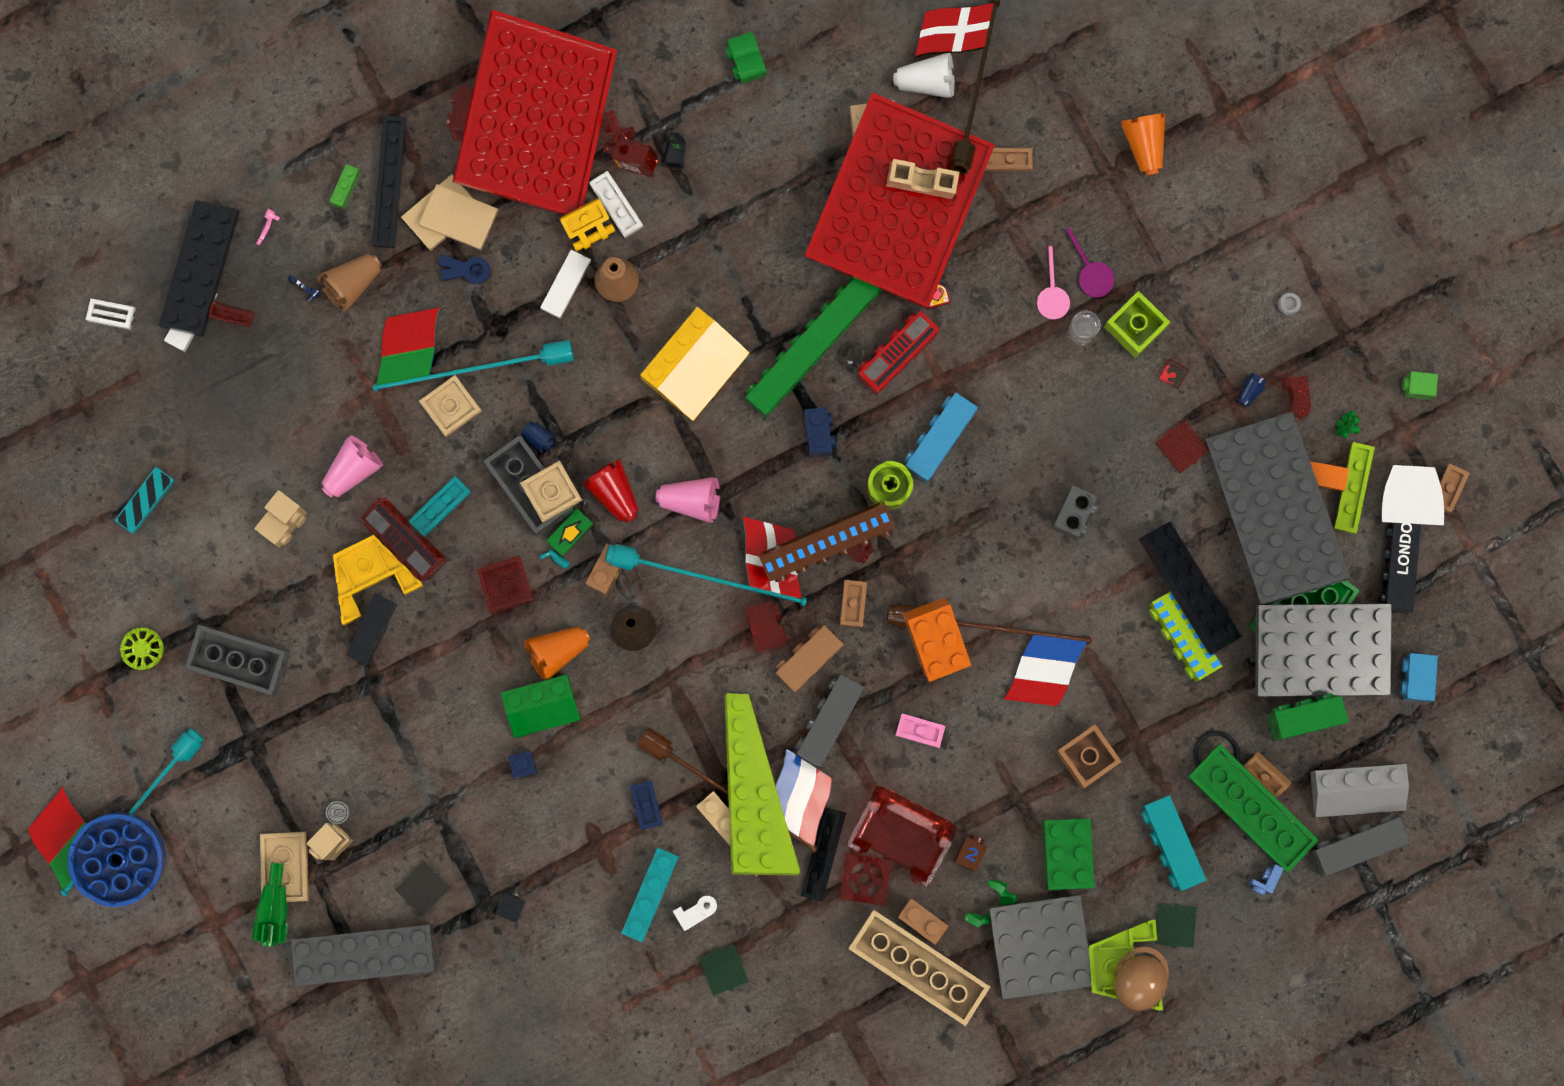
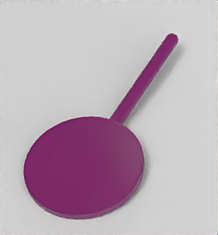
M1067 228L1068 235L1086 265L1079 275V285L1082 291L1088 296L1095 298L1107 295L1114 285L1112 270L1100 262L1089 263L1071 229Z

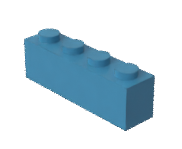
M957 393L953 397L948 396L941 406L944 408L941 415L936 414L929 423L932 428L928 434L922 433L917 441L919 447L915 452L911 450L904 460L907 463L905 467L908 471L926 484L978 409L977 406Z

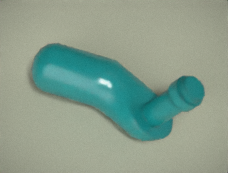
M548 549V552L539 555L540 560L551 556L553 561L564 569L570 565L568 560L552 549Z

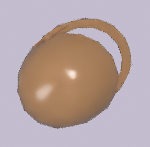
M1138 947L1129 951L1119 961L1114 975V990L1119 1002L1127 1009L1136 1012L1146 1011L1155 1007L1164 997L1168 986L1169 971L1167 961L1160 952L1153 948ZM1147 952L1155 955L1161 963L1149 956H1137L1130 960L1128 959L1137 953Z

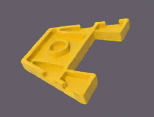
M375 535L333 555L341 622L344 626L363 617L353 598L354 594L393 575H395L404 595L423 587V584Z

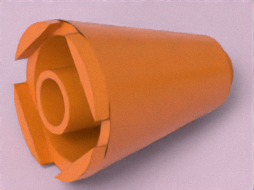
M1165 113L1121 121L1122 129L1140 172L1145 171L1146 176L1159 173L1158 169L1163 168Z
M579 626L528 638L524 641V646L527 653L531 652L532 659L530 661L540 678L548 680L588 647L590 637L584 628L581 629Z

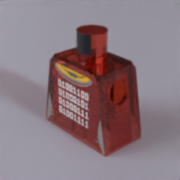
M619 138L616 145L607 142L603 150V154L612 157L618 168L649 179L652 178L659 160L651 145L624 138Z

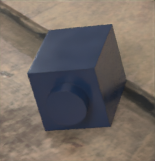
M529 750L508 756L514 779L518 780L538 774L532 751Z

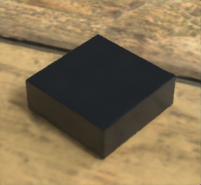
M504 893L495 914L517 923L526 901Z

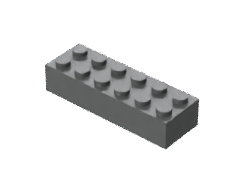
M433 924L291 940L295 986L437 971Z

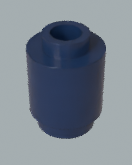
M532 421L524 427L520 434L524 437L523 440L539 453L543 451L547 453L555 443L553 441V434L540 424L533 423Z

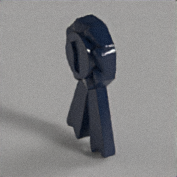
M440 254L441 260L437 264L442 267L451 268L439 270L442 274V281L464 276L471 284H483L490 277V265L482 257H472L464 263Z

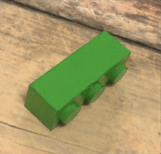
M348 164L345 165L329 201L331 205L343 210L345 209L361 174L359 169Z

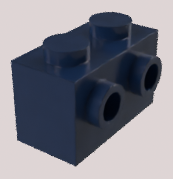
M827 407L804 410L809 458L832 456V449L836 448L835 436L830 435L829 427L833 426L832 413H827Z

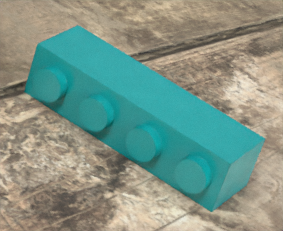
M1170 795L1142 806L1141 817L1145 825L1149 824L1152 830L1150 837L1154 846H1159L1162 853L1159 854V858L1163 867H1168L1171 875L1168 876L1172 888L1183 891L1207 881Z
M657 848L621 934L644 942L679 856Z

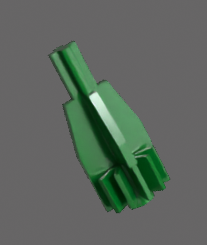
M271 862L269 882L263 887L256 911V919L253 921L251 940L261 941L262 946L273 947L275 943H285L287 938L288 923H285L287 918L286 886L282 885L284 863Z

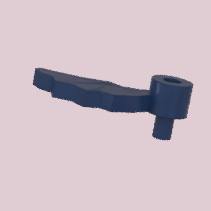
M291 275L288 277L289 280L310 295L307 298L309 302L313 298L317 299L321 294L314 287L310 290Z

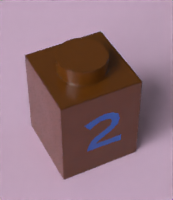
M971 835V838L965 837L954 863L976 872L988 846L983 845V839Z

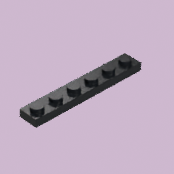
M383 116L372 238L373 247L395 249L406 117Z

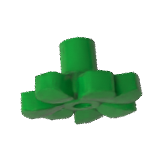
M1353 410L1343 414L1342 420L1336 421L1335 426L1338 427L1336 430L1338 436L1347 438L1350 432L1354 434L1359 433L1360 426L1356 424L1360 418L1356 416L1357 413Z

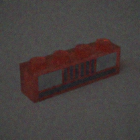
M386 497L378 498L362 515L361 519L365 522L364 526L381 538L380 542L388 549L391 548L395 552L396 559L400 563L406 564L412 570L411 573L416 579L420 581L431 580L448 561Z

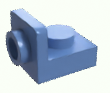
M1271 865L1270 868L1267 867L1262 875L1263 884L1254 879H1250L1248 884L1252 885V890L1263 896L1265 893L1272 894L1284 868L1278 865Z

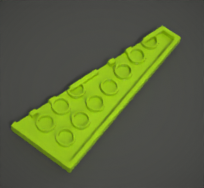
M727 693L724 698L731 874L798 875L800 874L799 865L749 694Z

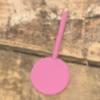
M1049 246L1050 287L1043 290L1038 296L1037 307L1042 316L1055 320L1066 315L1070 307V300L1064 290L1055 287L1053 247Z

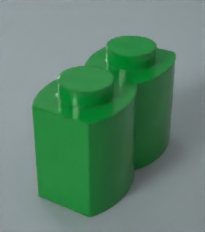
M753 32L727 40L728 46L725 47L728 59H733L735 64L732 67V71L736 80L740 79L743 85L767 76Z

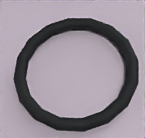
M1210 731L1202 735L1195 744L1193 756L1196 766L1200 764L1198 759L1200 744L1210 736H1221L1229 740L1235 749V759L1239 762V747L1236 741L1227 733Z

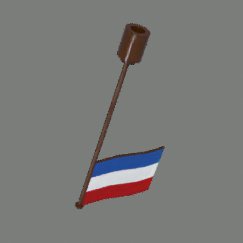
M650 727L645 731L637 747L658 761H661L662 758L665 760L668 757L672 758L728 795L726 788L671 753L673 751V748L670 747L671 741ZM786 749L784 765L776 783V790L790 837L809 848L811 853H815L817 846H814L818 823L830 795L832 778Z

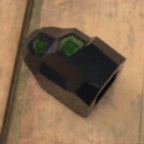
M671 132L666 136L661 159L663 167L684 169L686 141L679 133Z

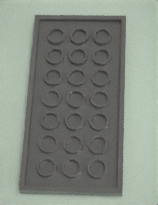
M1293 412L1206 439L1261 605L1275 603L1350 580L1347 566Z

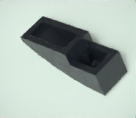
M376 593L374 594L355 634L347 655L348 657L366 666L369 665L388 628V623L397 607L396 603Z

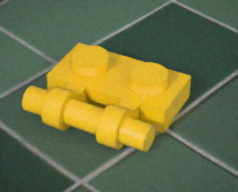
M599 198L559 218L569 239L576 236L579 237L580 240L572 244L576 252L583 248L591 247L590 244L600 239L604 240L608 238L609 234L615 232L612 223L605 227L602 224L609 217ZM596 227V232L588 236L585 235V231Z

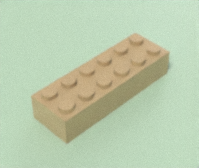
M875 910L871 911L848 947L849 950L964 1026L967 1025L990 989L989 985Z

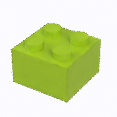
M1138 291L1107 321L1104 328L1134 358H1137L1168 327L1170 321Z

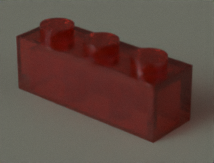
M214 301L211 303L208 317L250 327L253 325L255 312Z

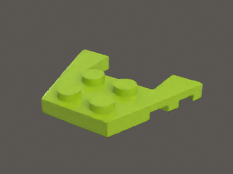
M1156 920L1146 921L1088 946L1092 993L1118 999L1114 990V975L1117 965L1129 951L1134 950L1133 942L1157 941ZM1162 999L1152 1009L1163 1010Z

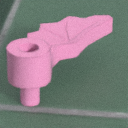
M269 208L264 215L267 221L256 242L258 245L264 240L272 219L278 221L280 218L275 215V211Z

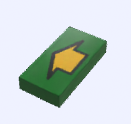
M576 508L546 542L564 557L594 524Z

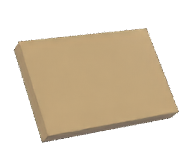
M452 174L440 184L442 187L472 198L462 185L452 182ZM434 190L401 216L402 220L430 251L447 238L419 225Z
M436 184L419 225L482 250L499 210Z
M307 832L260 834L261 894L264 885L269 882L271 862L284 863L282 885L286 886L287 902L309 901Z

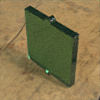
M1178 903L1175 905L1158 904L1157 941H1155V944L1170 945L1172 948L1177 946L1193 948L1196 907L1180 906Z
M735 944L720 950L716 948L714 952L699 958L713 996L727 990L733 991L734 987L749 982Z

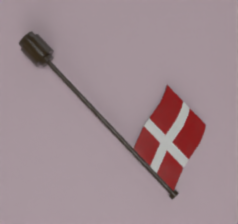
M992 0L991 4L975 7L931 10L925 12L915 58L930 54L964 53L983 49L965 137L963 140L954 143L950 159L951 170L959 172L960 175L967 174L973 164L976 148L969 141V135L996 9L1000 5V0Z

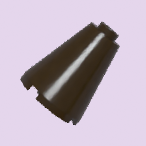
M628 606L621 609L614 616L611 623V634L614 641L621 648L629 651H639L646 648L652 642L656 633V624L653 616L646 609L639 606ZM635 622L633 627H628L629 623Z

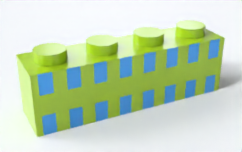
M1171 591L1149 604L1151 617L1154 621L1158 620L1161 624L1162 629L1160 630L1167 641L1170 640L1174 646L1172 649L1178 660H1183L1186 665L1184 670L1191 680L1194 679L1197 682L1223 667L1215 653L1211 656L1209 655Z

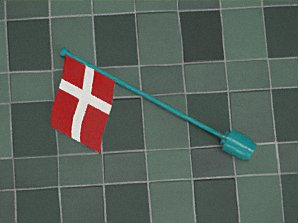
M741 517L745 531V566L749 586L639 559L640 554L636 553V548L616 543L608 545L605 555V562L609 563L610 566L630 571L640 563L798 602L801 606H805L807 601L806 597H801L798 573L796 571L787 574L788 578L780 582H775V580L769 581L759 558V553L796 538L794 530L746 517Z

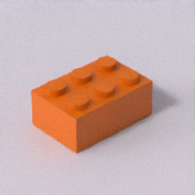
M945 597L902 613L922 671L929 682L972 666L951 605Z

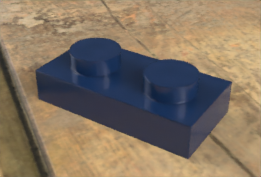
M652 780L631 785L630 790L640 830L663 825Z

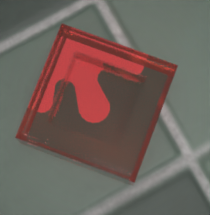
M1170 358L1158 379L1178 390L1189 369Z

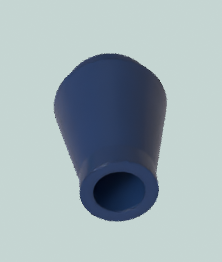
M1251 373L1249 377H1246L1237 401L1249 407L1266 388L1265 384L1267 381Z

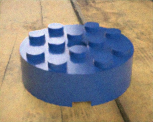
M128 812L107 813L87 823L74 838L68 853L69 874L75 887L83 896L99 905L107 907L127 906L145 897L160 881L166 864L165 845L157 829L143 817ZM112 854L121 856L123 859L121 865L118 866L112 862Z

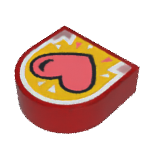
M938 284L928 309L950 304L948 292L943 285Z

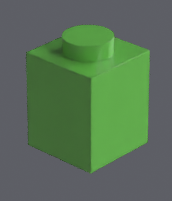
M1411 371L1402 380V391H1405L1404 397L1423 400L1435 398L1438 374Z

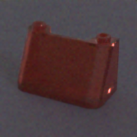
M876 786L846 845L858 854L867 853L869 849H872L910 869L909 875L914 883L929 887L952 844L957 827L951 821L887 788Z

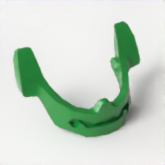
M999 880L988 881L987 885L998 891V894L1001 896L999 898L1000 905L1016 903L1017 895L1006 889L1007 883ZM990 912L983 915L967 913L964 918L967 922L978 928L982 924L991 923Z

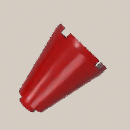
M618 458L615 461L616 465L612 461L591 474L592 477L588 478L589 482L585 478L582 484L619 522L624 520L625 523H628L637 517L638 507L622 461Z

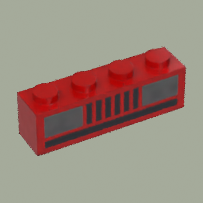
M922 311L917 315L912 313L905 321L907 325L901 331L896 329L889 337L891 341L886 346L880 345L873 353L875 357L870 362L868 360L864 361L858 368L860 372L857 378L876 396L939 334L940 329Z

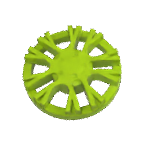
M133 629L122 640L120 645L121 657L133 669H151L159 663L163 656V641L151 629ZM140 632H147L144 639L140 638ZM133 634H135L136 637L138 638V640H137L136 642H135L134 638L132 637ZM153 634V639L150 642H148L147 640ZM128 639L133 643L130 647L125 646ZM158 641L159 648L152 649V643ZM132 649V653L125 654V650ZM153 651L158 653V656L154 657L150 654ZM135 655V660L131 663L128 658ZM149 656L153 662L146 665L145 658ZM139 658H142L141 666H138Z

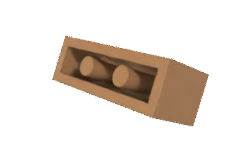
M825 625L821 629L817 626L808 635L811 639L805 645L802 642L798 644L792 651L794 655L789 660L784 658L776 666L778 669L776 676L794 694L844 645Z

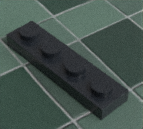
M824 808L814 846H817V851L811 855L801 896L823 902L846 812Z

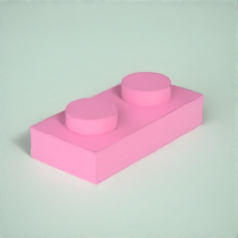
M901 714L895 736L940 748L945 726Z

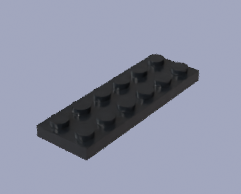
M195 200L160 318L159 326L161 328L204 336L240 213L238 209Z
M1171 522L1138 539L1210 656L1241 637Z

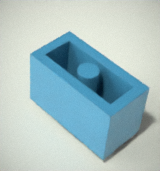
M1414 653L1405 655V658L1401 661V671L1404 672V678L1400 682L1399 687L1402 700L1428 703L1435 701L1438 656Z

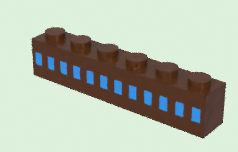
M883 500L759 553V558L769 581L775 580V582H780L788 578L787 574L794 571L801 573L809 569L808 565L816 562L819 565L830 560L829 556L836 553L838 556L851 551L850 547L857 544L859 547L872 542L871 538L878 535L880 538L888 536L892 533V529H895V525Z

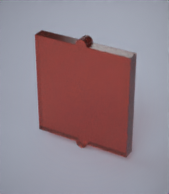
M1185 420L1174 429H1169L1167 434L1156 442V445L1179 473L1183 472L1190 465H1195L1197 460L1209 451Z

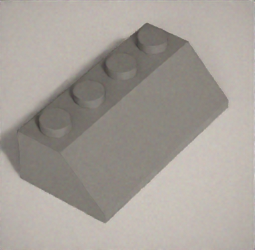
M1407 764L1310 772L1314 817L1406 811L1409 791Z

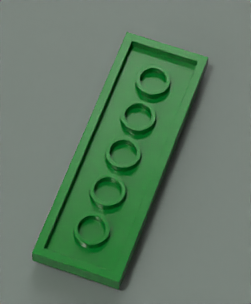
M1218 744L1187 776L1278 866L1284 868L1283 871L1285 873H1288L1319 841L1221 744Z

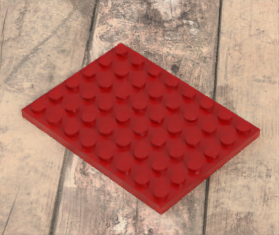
M492 10L488 20L452 182L561 215H566L583 206L617 50Z
M871 93L804 257L928 309L995 144L971 134L969 135V141L976 148L972 168L965 175L959 174L956 194L952 199L886 186L889 166L893 159L915 163L916 167L926 170H936L937 168L951 170L950 159L953 145L955 142L964 139L965 132L875 93Z

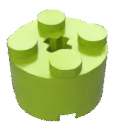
M887 461L876 466L871 471L867 483V492L870 500L874 504L884 500L888 510L903 506L908 501L913 490V479L910 472L903 464L895 461ZM889 481H892L893 486L896 488L888 490L887 486L884 484H888Z

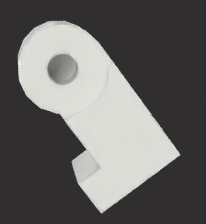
M703 896L695 906L685 912L679 907L673 913L683 930L686 931L711 916L717 909V903L713 897Z

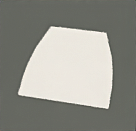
M1393 465L1383 495L1382 522L1444 525L1443 494L1435 467Z

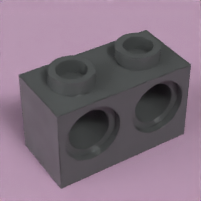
M1073 485L1067 494L1052 529L1075 540L1080 535L1084 536L1089 526L1086 520L1089 515H1094L1098 504L1095 503L1097 496ZM1076 499H1084L1087 507L1085 509L1078 508L1076 506ZM1069 518L1075 519L1078 524L1077 528L1070 529L1066 524V520Z

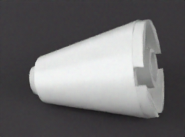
M945 53L899 67L897 73L893 75L894 86H898V89L901 91L945 98L954 96L955 79L954 75H952V68L954 66L951 54Z

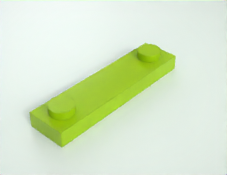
M1356 442L1351 443L1346 468L1349 469L1346 489L1340 493L1333 526L1334 530L1357 534L1375 449L1373 446Z

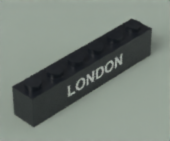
M1389 522V525H1386L1385 538L1388 539L1387 547H1384L1383 560L1386 562L1385 569H1382L1381 583L1384 584L1383 592H1380L1378 602L1391 604V612L1410 614L1414 610L1421 524Z

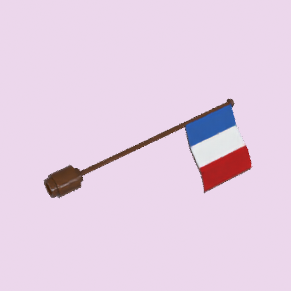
M901 604L889 605L887 623L895 627L907 628L902 613L917 607ZM956 621L958 626L1033 635L1021 656L1013 683L1003 698L1004 700L1057 706L1067 691L1077 659L1085 645L1090 644L1092 641L1090 636L1084 638Z

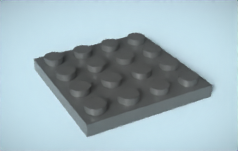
M1080 894L989 907L1002 999L1091 987L1089 951Z

